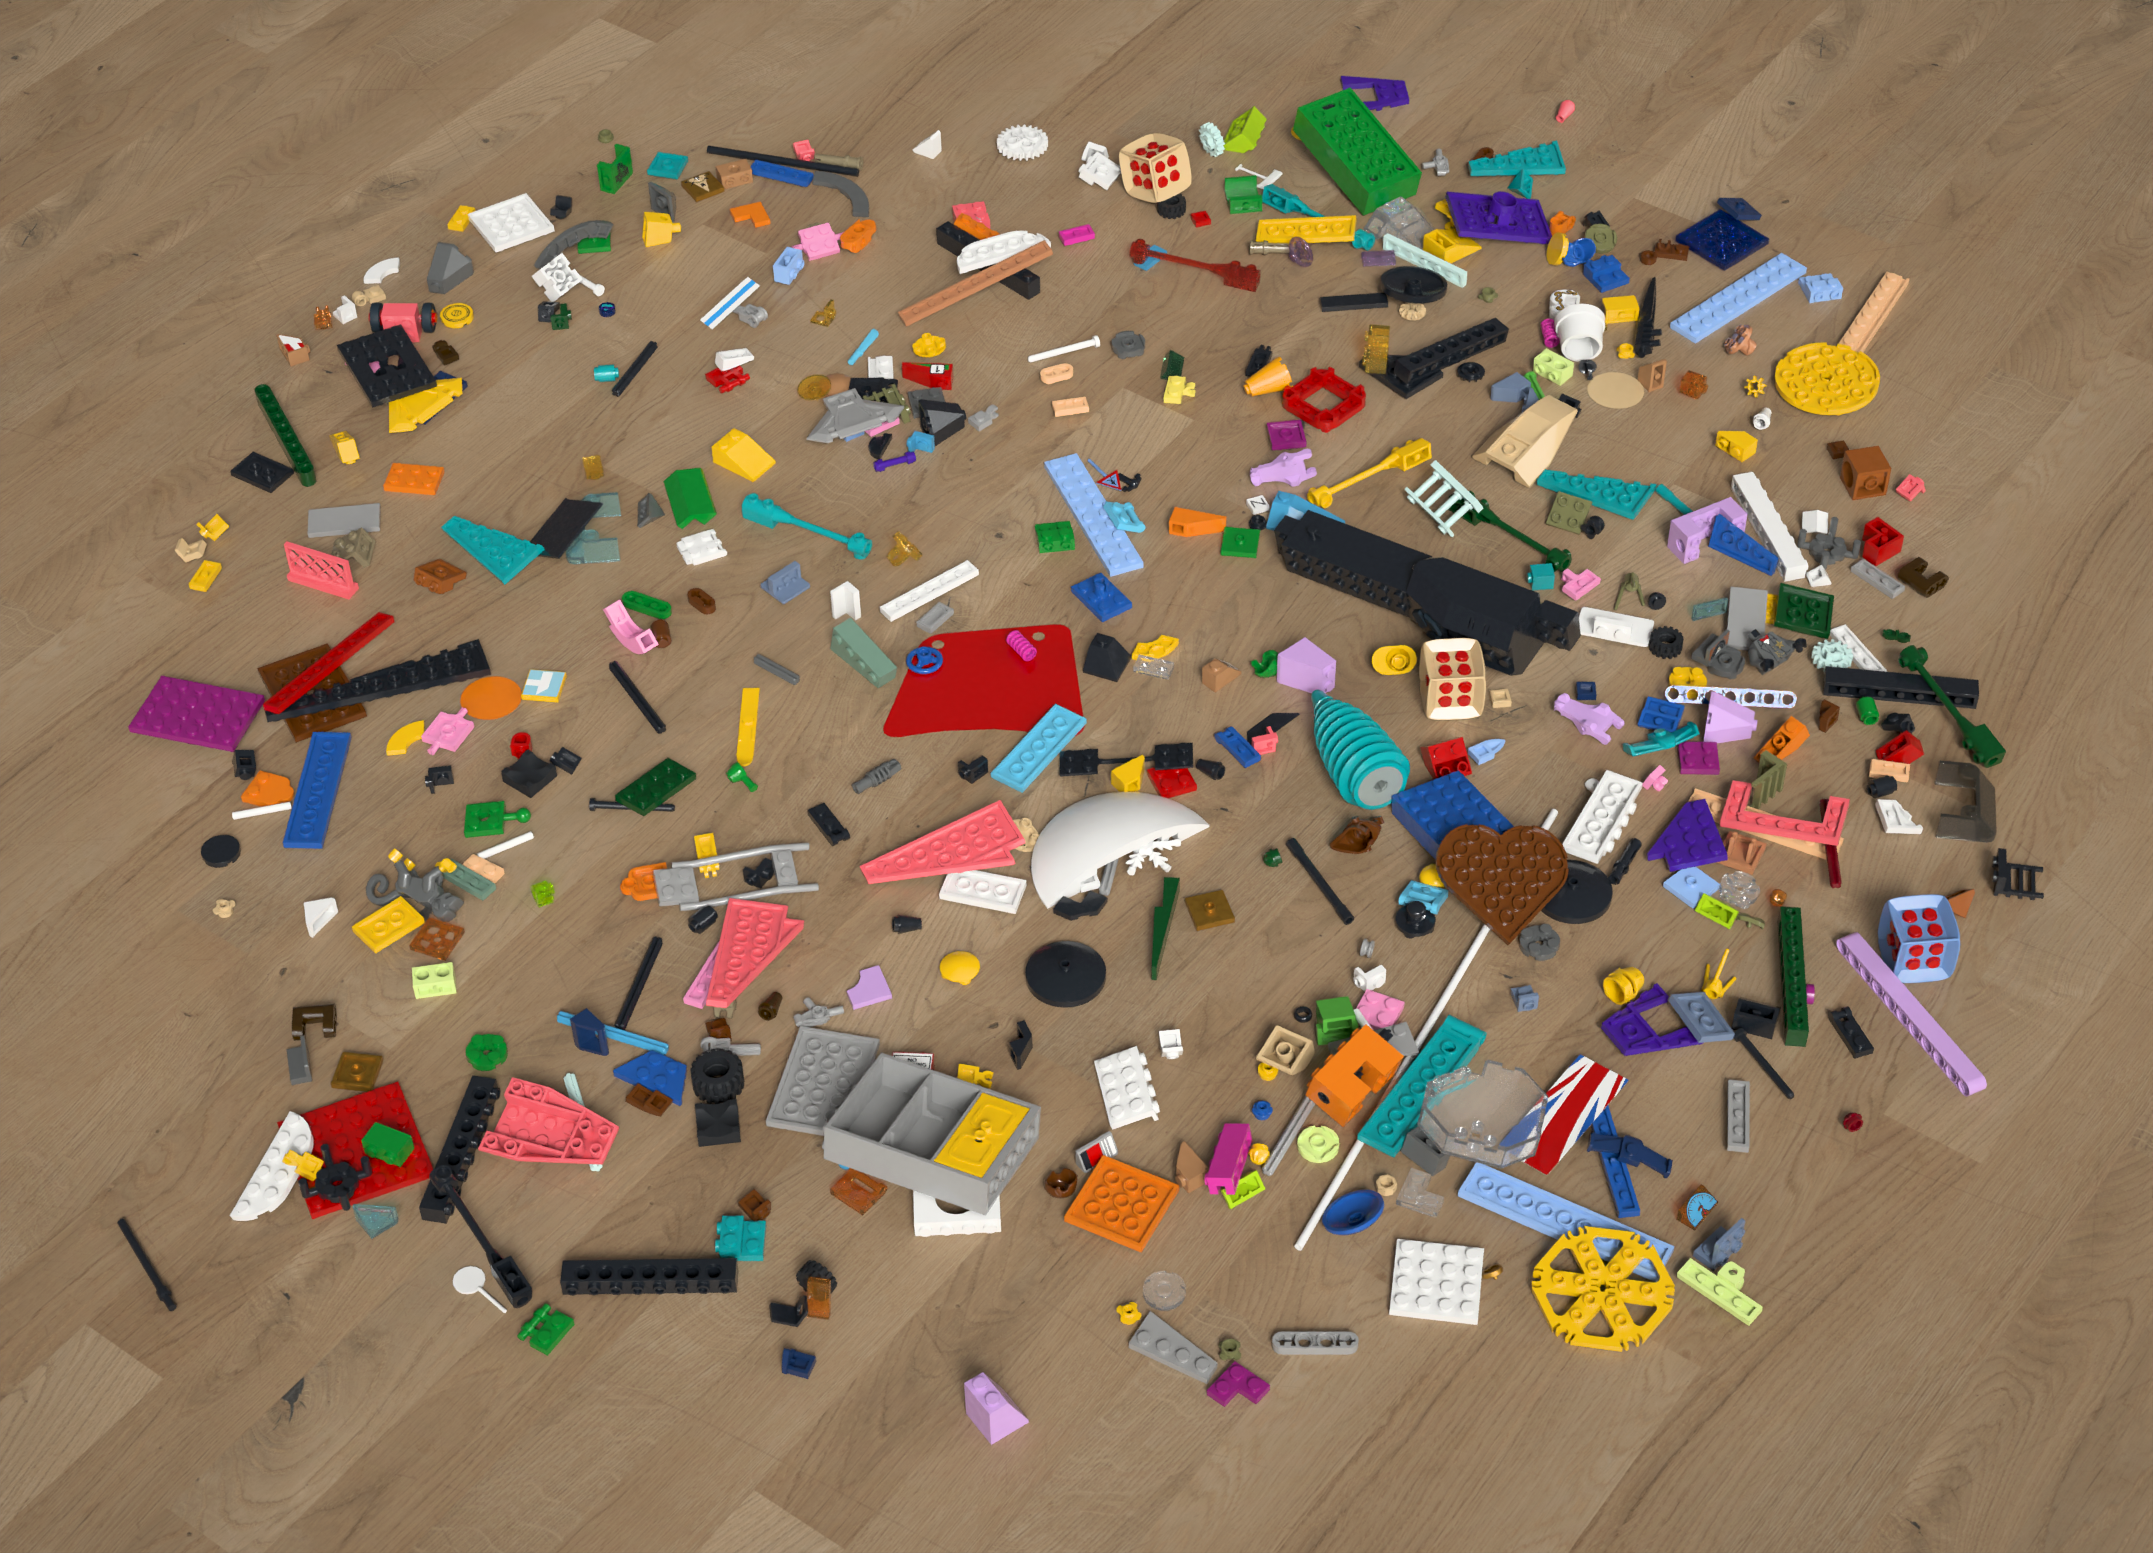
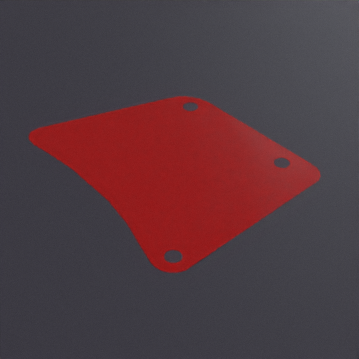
M1051 624L942 633L925 639L919 647H932V643L937 640L944 643L942 648L936 649L942 654L943 663L937 671L929 674H919L908 669L883 726V731L890 737H905L941 731L986 729L1029 732L1055 704L1083 717L1071 630L1065 625ZM1015 630L1019 631L1036 648V656L1030 661H1024L1007 643L1006 638L1009 633ZM1041 632L1045 635V638L1037 641L1033 639V634ZM917 655L912 660L914 666L918 664ZM929 663L928 665H924L922 668H930L934 666L936 663ZM1084 727L1075 736L1080 734L1084 730Z

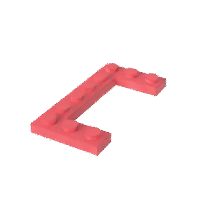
M1732 781L1720 820V827L1838 846L1850 799L1830 796L1823 823L1745 811L1751 794L1752 783Z

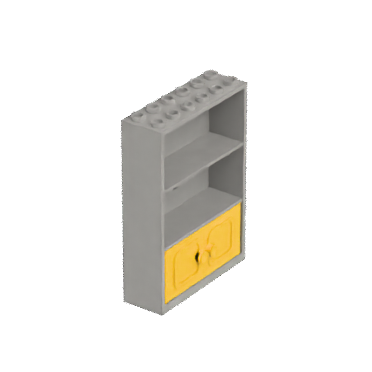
M881 1053L876 1060L872 1061L868 1071L862 1074L858 1084H854L851 1093L844 1097L842 1105L835 1109L832 1118L825 1122L822 1130L824 1133L822 1144L824 1159L986 1216L1039 1139L1041 1107Z

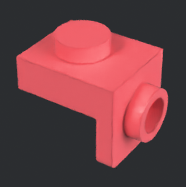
M809 140L793 143L797 159L806 161L814 159L815 151L814 148H811Z

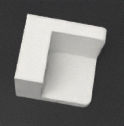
M344 295L341 297L343 305L333 312V316L342 324L357 318L355 304Z
M1819 510L1803 512L1802 529H1806L1807 533L1827 534L1828 513Z

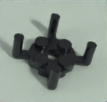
M323 1144L320 1149L326 1168L316 1173L315 1187L309 1189L305 1178L298 1180L302 1197L307 1199L318 1195L323 1200H330L331 1203H340L342 1209L348 1211L351 1208L349 1199L354 1195L356 1188L359 1187V1180L372 1175L369 1157H361L360 1161L363 1170L356 1172L347 1162L334 1164L329 1145ZM336 1181H342L338 1186L332 1185Z

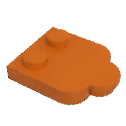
M260 770L241 795L242 802L260 807L290 802L293 799L294 790L288 778Z
M666 862L631 869L628 877L620 885L621 892L624 895H632V898L637 901L656 899L657 893L653 870L667 869Z

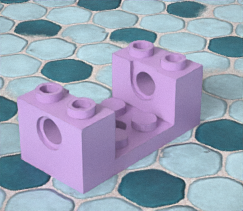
M1731 497L1671 520L1667 547L1683 564L1699 558L1701 539L1711 536L1717 515L1721 514L1745 532L1747 513Z

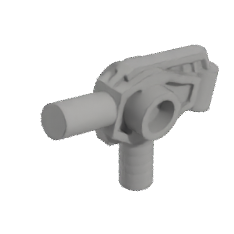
M1436 149V156L1433 158V161L1422 163V169L1434 167L1437 171V176H1445L1449 173L1448 159L1442 155L1441 149Z
M808 997L804 999L803 1003L809 1010L801 1015L796 1014L793 1018L797 1027H812L827 1023L832 1016L844 1014L843 1006L827 1009V1006H816L811 998Z

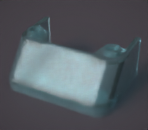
M618 492L588 494L581 500L601 502L603 504L593 518L621 516ZM584 528L566 550V559L571 564L620 561L617 538L600 539L599 533L596 530H585Z

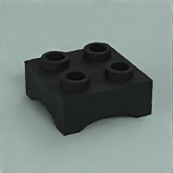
M528 749L517 762L501 771L504 783L529 798H532L557 777L555 765L542 761Z
M737 1099L728 1100L720 1104H695L699 1147L741 1142Z

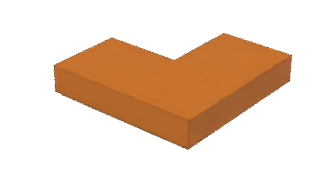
M761 202L730 209L734 222L751 219L755 228L771 224L770 218Z

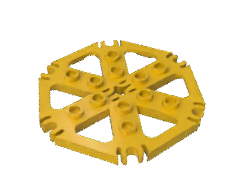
M1584 1226V1230L1578 1227V1236H1573L1571 1231H1568L1566 1238L1564 1233L1534 1267L1533 1278H1538L1540 1281H1532V1293L1552 1333L1555 1329V1336L1557 1337L1562 1332L1567 1333L1565 1342H1570V1345L1619 1352H1622L1623 1349L1625 1351L1629 1349L1628 1341L1634 1342L1636 1347L1639 1346V1339L1643 1344L1672 1310L1674 1299L1667 1298L1666 1296L1674 1295L1675 1285L1654 1245L1652 1244L1649 1248L1650 1241L1648 1240L1645 1244H1639L1640 1235L1637 1234L1635 1236V1232ZM1596 1237L1618 1239L1623 1242V1247L1606 1267L1593 1244V1239ZM1568 1248L1571 1250L1582 1274L1553 1270L1550 1267V1263L1561 1250ZM1644 1258L1651 1260L1660 1277L1659 1281L1655 1283L1629 1280L1627 1278ZM1601 1285H1605V1292L1600 1291ZM1551 1293L1579 1298L1564 1315L1559 1316L1554 1313L1546 1294ZM1624 1303L1653 1306L1657 1310L1643 1326H1638L1633 1322ZM1600 1310L1613 1333L1609 1338L1586 1335L1583 1332Z

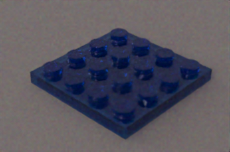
M1721 209L1676 235L1675 239L1679 244L1689 246V250L1724 271L1769 244L1768 237L1743 222L1734 219Z

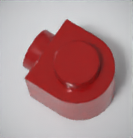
M519 732L512 737L510 743L512 756L519 759L527 749L532 752L531 737L528 733Z

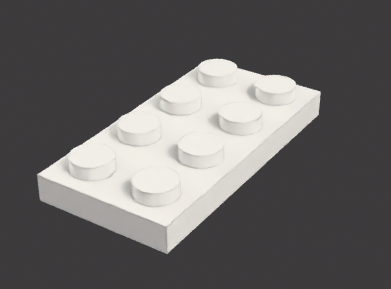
M977 870L950 873L945 878L939 897L943 900L1016 914L1027 884L1026 880Z

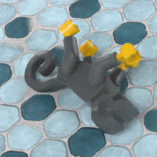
M394 848L388 857L395 863L394 866L398 871V880L395 883L396 890L383 897L375 896L374 890L378 882H380V886L377 888V891L381 894L385 893L389 887V880L383 874L373 875L367 883L366 895L373 904L384 906L400 896L411 898L426 908H432L434 916L443 922L453 920L456 917L455 912L464 904V901L459 897L453 896L449 892L444 893V889L441 887L444 879L442 874L445 872L451 873L457 867L448 858L437 862L434 869L426 873L423 878H420L416 870H412L416 865L408 858L404 862L400 860L403 855Z

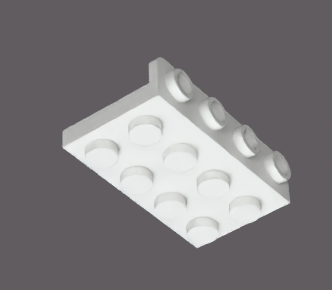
M1137 1046L1094 1061L1112 1130L1150 1116L1153 1117L1154 1121L1159 1120L1157 1113L1160 1112L1157 1101L1153 1099L1156 1093L1153 1085L1149 1084L1152 1078L1149 1069H1145V1065L1148 1063L1144 1052L1140 1053Z

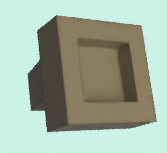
M734 1000L727 1008L714 1007L715 1017L720 1018L721 1012L727 1011V1018L732 1019L737 1002Z

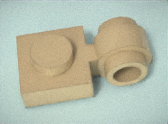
M379 285L363 290V292L355 291L352 294V301L357 306H364L368 301L372 304L386 299V295Z

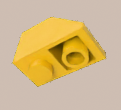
M1718 431L1715 446L1743 462L1756 453L1758 439L1745 431Z
M1141 755L1111 770V784L1119 792H1136L1140 790L1145 771V757Z

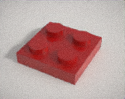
M1154 767L1147 769V775L1158 796L1169 799L1197 791V784L1188 768L1155 770Z

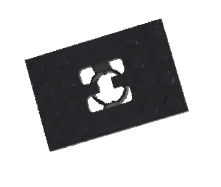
M401 324L337 345L340 355L372 408L437 387L435 378ZM397 355L399 357L398 366L388 365V357ZM377 361L380 368L374 373L369 363Z

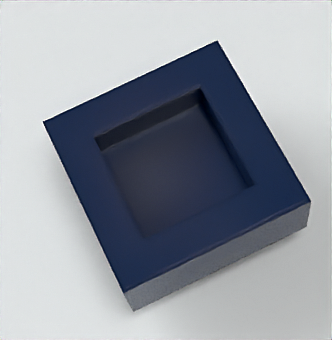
M1576 682L1577 700H1596L1595 682Z

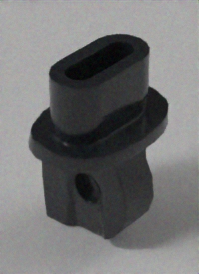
M1581 360L1578 368L1581 373L1586 375L1587 380H1593L1592 373L1596 370L1597 364L1593 360Z

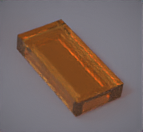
M808 1278L807 1317L829 1320L831 1315L830 1279Z

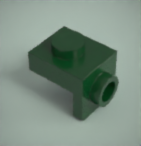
M567 303L560 304V314L551 315L552 330L569 329V320H572L571 310L567 308Z

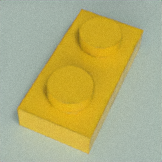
M460 205L448 222V229L464 232L470 223L468 214L475 212V208Z
M204 560L189 582V588L207 592L222 570L221 563Z

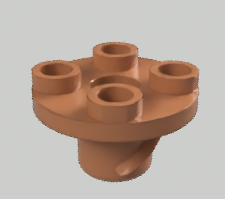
M1740 324L1735 329V334L1724 343L1729 354H1734L1740 350L1747 356L1754 352L1757 344L1750 338L1753 331L1752 327Z

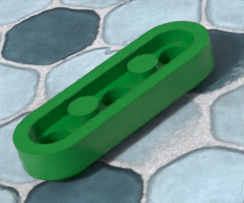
M628 591L622 595L623 606L628 609L658 619L669 618L672 614L671 605L668 602L636 591Z

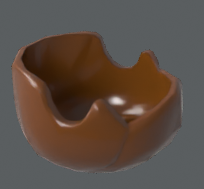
M1063 1168L1060 1173L1052 1171L1045 1178L1044 1188L1054 1198H1067L1072 1196L1076 1190L1078 1175L1068 1168Z

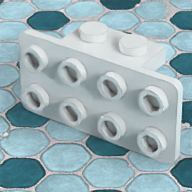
M1583 607L1579 615L1581 635L1641 647L1648 646L1654 627L1653 620Z

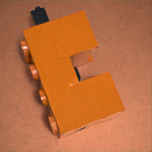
M1367 1024L1361 1029H1355L1350 1036L1351 1039L1348 1042L1344 1041L1338 1047V1052L1335 1055L1331 1054L1325 1060V1066L1322 1069L1318 1067L1312 1073V1079L1307 1084L1308 1090L1305 1095L1342 1127L1363 1108L1362 1101L1366 1098V1095L1371 1091L1377 1094L1396 1074L1404 1056L1388 1043L1393 1037L1391 1030L1384 1028L1377 1034Z

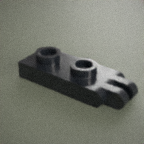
M1260 345L1259 349H1255L1247 366L1246 376L1251 377L1270 362L1273 354L1271 346H1267L1266 350H1264L1265 345Z

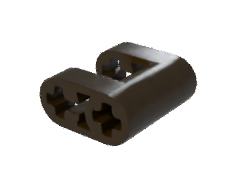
M1918 557L1902 567L1898 573V579L1928 598L1944 588L1949 577L1942 571H1939L1926 578L1922 573L1926 570L1928 562Z
M335 1003L293 1007V1040L299 1041L300 1036H305L306 1024L323 1023L324 1038L336 1037L337 1010Z

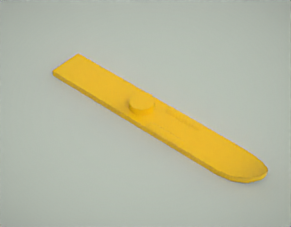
M743 688L736 756L737 762L743 767L750 765L754 757L760 688Z

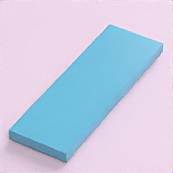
M1055 704L991 772V778L1023 793L1085 726L1087 719Z

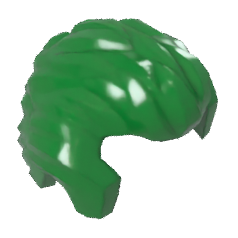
M1268 650L1262 656V663H1258L1257 660L1251 662V665L1255 668L1254 673L1258 677H1274L1277 674L1278 652Z

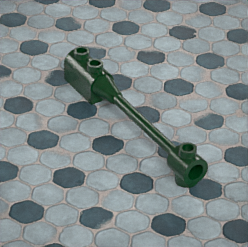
M1463 498L1457 500L1448 510L1455 513L1464 505L1465 500ZM1485 499L1479 501L1483 507L1479 513L1473 508L1472 510L1469 509L1461 517L1474 526L1481 521L1498 526L1547 556L1545 564L1552 563L1554 572L1557 570L1563 572L1571 564L1572 557L1569 550L1564 549L1561 551L1558 548L1549 550L1500 520L1489 508V503Z
M1910 645L1903 649L1898 658L1899 665L1902 668L1908 667L1912 672L1917 670L1948 709L1962 733L1963 748L1965 750L1971 749L1974 753V762L1976 764L1982 763L1985 768L2002 763L2006 750L1985 723L1975 726L1962 716L1923 665L1928 660L1927 651L1923 647L1916 648L1915 645Z

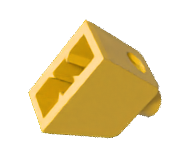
M644 212L642 239L645 247L669 243L672 239V233L681 232L680 223H672L669 214Z

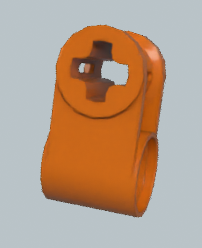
M1559 211L1550 219L1549 229L1552 236L1557 232L1565 234L1571 230L1575 224L1576 217H1570L1564 214L1563 211Z

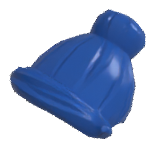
M1579 238L1572 243L1569 242L1567 255L1565 258L1563 257L1564 263L1569 267H1575L1589 261L1596 252L1593 240Z

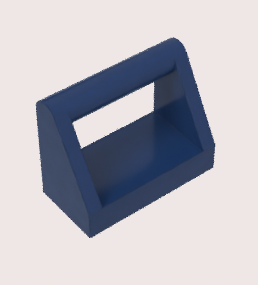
M586 1008L570 1018L574 1043L579 1050L602 1056L609 1054L605 1025Z

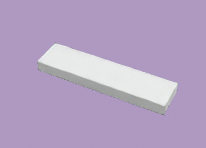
M1846 624L1830 630V636L1835 642L1841 641V645L1847 644V649H1852V661L1859 669L1887 672Z

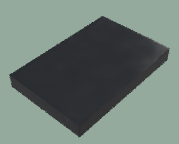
M252 452L235 466L230 473L231 476L272 493L291 477L294 471L290 467Z

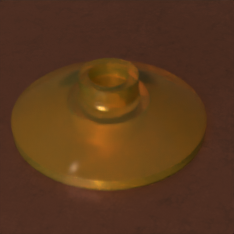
M824 375L808 376L799 383L798 394L805 400L820 399L830 391L831 382Z

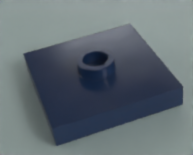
M1719 198L1717 201L1736 220H1760L1762 216L1743 198Z

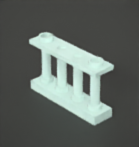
M1435 460L1431 464L1434 469L1433 475L1414 493L1408 487L1405 488V491L1408 493V500L1413 505L1417 503L1439 524L1438 529L1444 535L1448 533L1453 537L1454 534L1450 527L1469 509L1472 510L1474 508L1479 513L1483 507L1465 487ZM1438 479H1443V485L1423 503L1419 497ZM1453 488L1455 490L1454 494L1433 513L1429 507L1448 489L1451 490ZM1463 498L1465 500L1464 505L1444 523L1439 517L1457 500Z

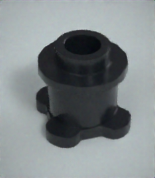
M1591 516L1586 524L1581 525V530L1587 534L1589 539H1593L1596 534L1599 535L1605 523L1599 516Z

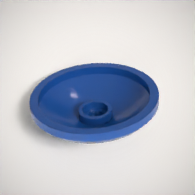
M1358 1190L1345 1194L1331 1203L1325 1210L1322 1217L1323 1225L1328 1232L1336 1235H1352L1362 1232L1379 1219L1384 1209V1200L1378 1192L1373 1190Z

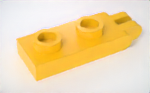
M713 833L694 836L698 859L717 856ZM719 863L699 867L700 873H704L705 878H709L708 872L712 871L713 877H716V870H720Z

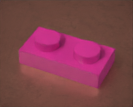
M1087 224L1059 231V238L1063 245L1067 246L1095 239V233L1091 226Z

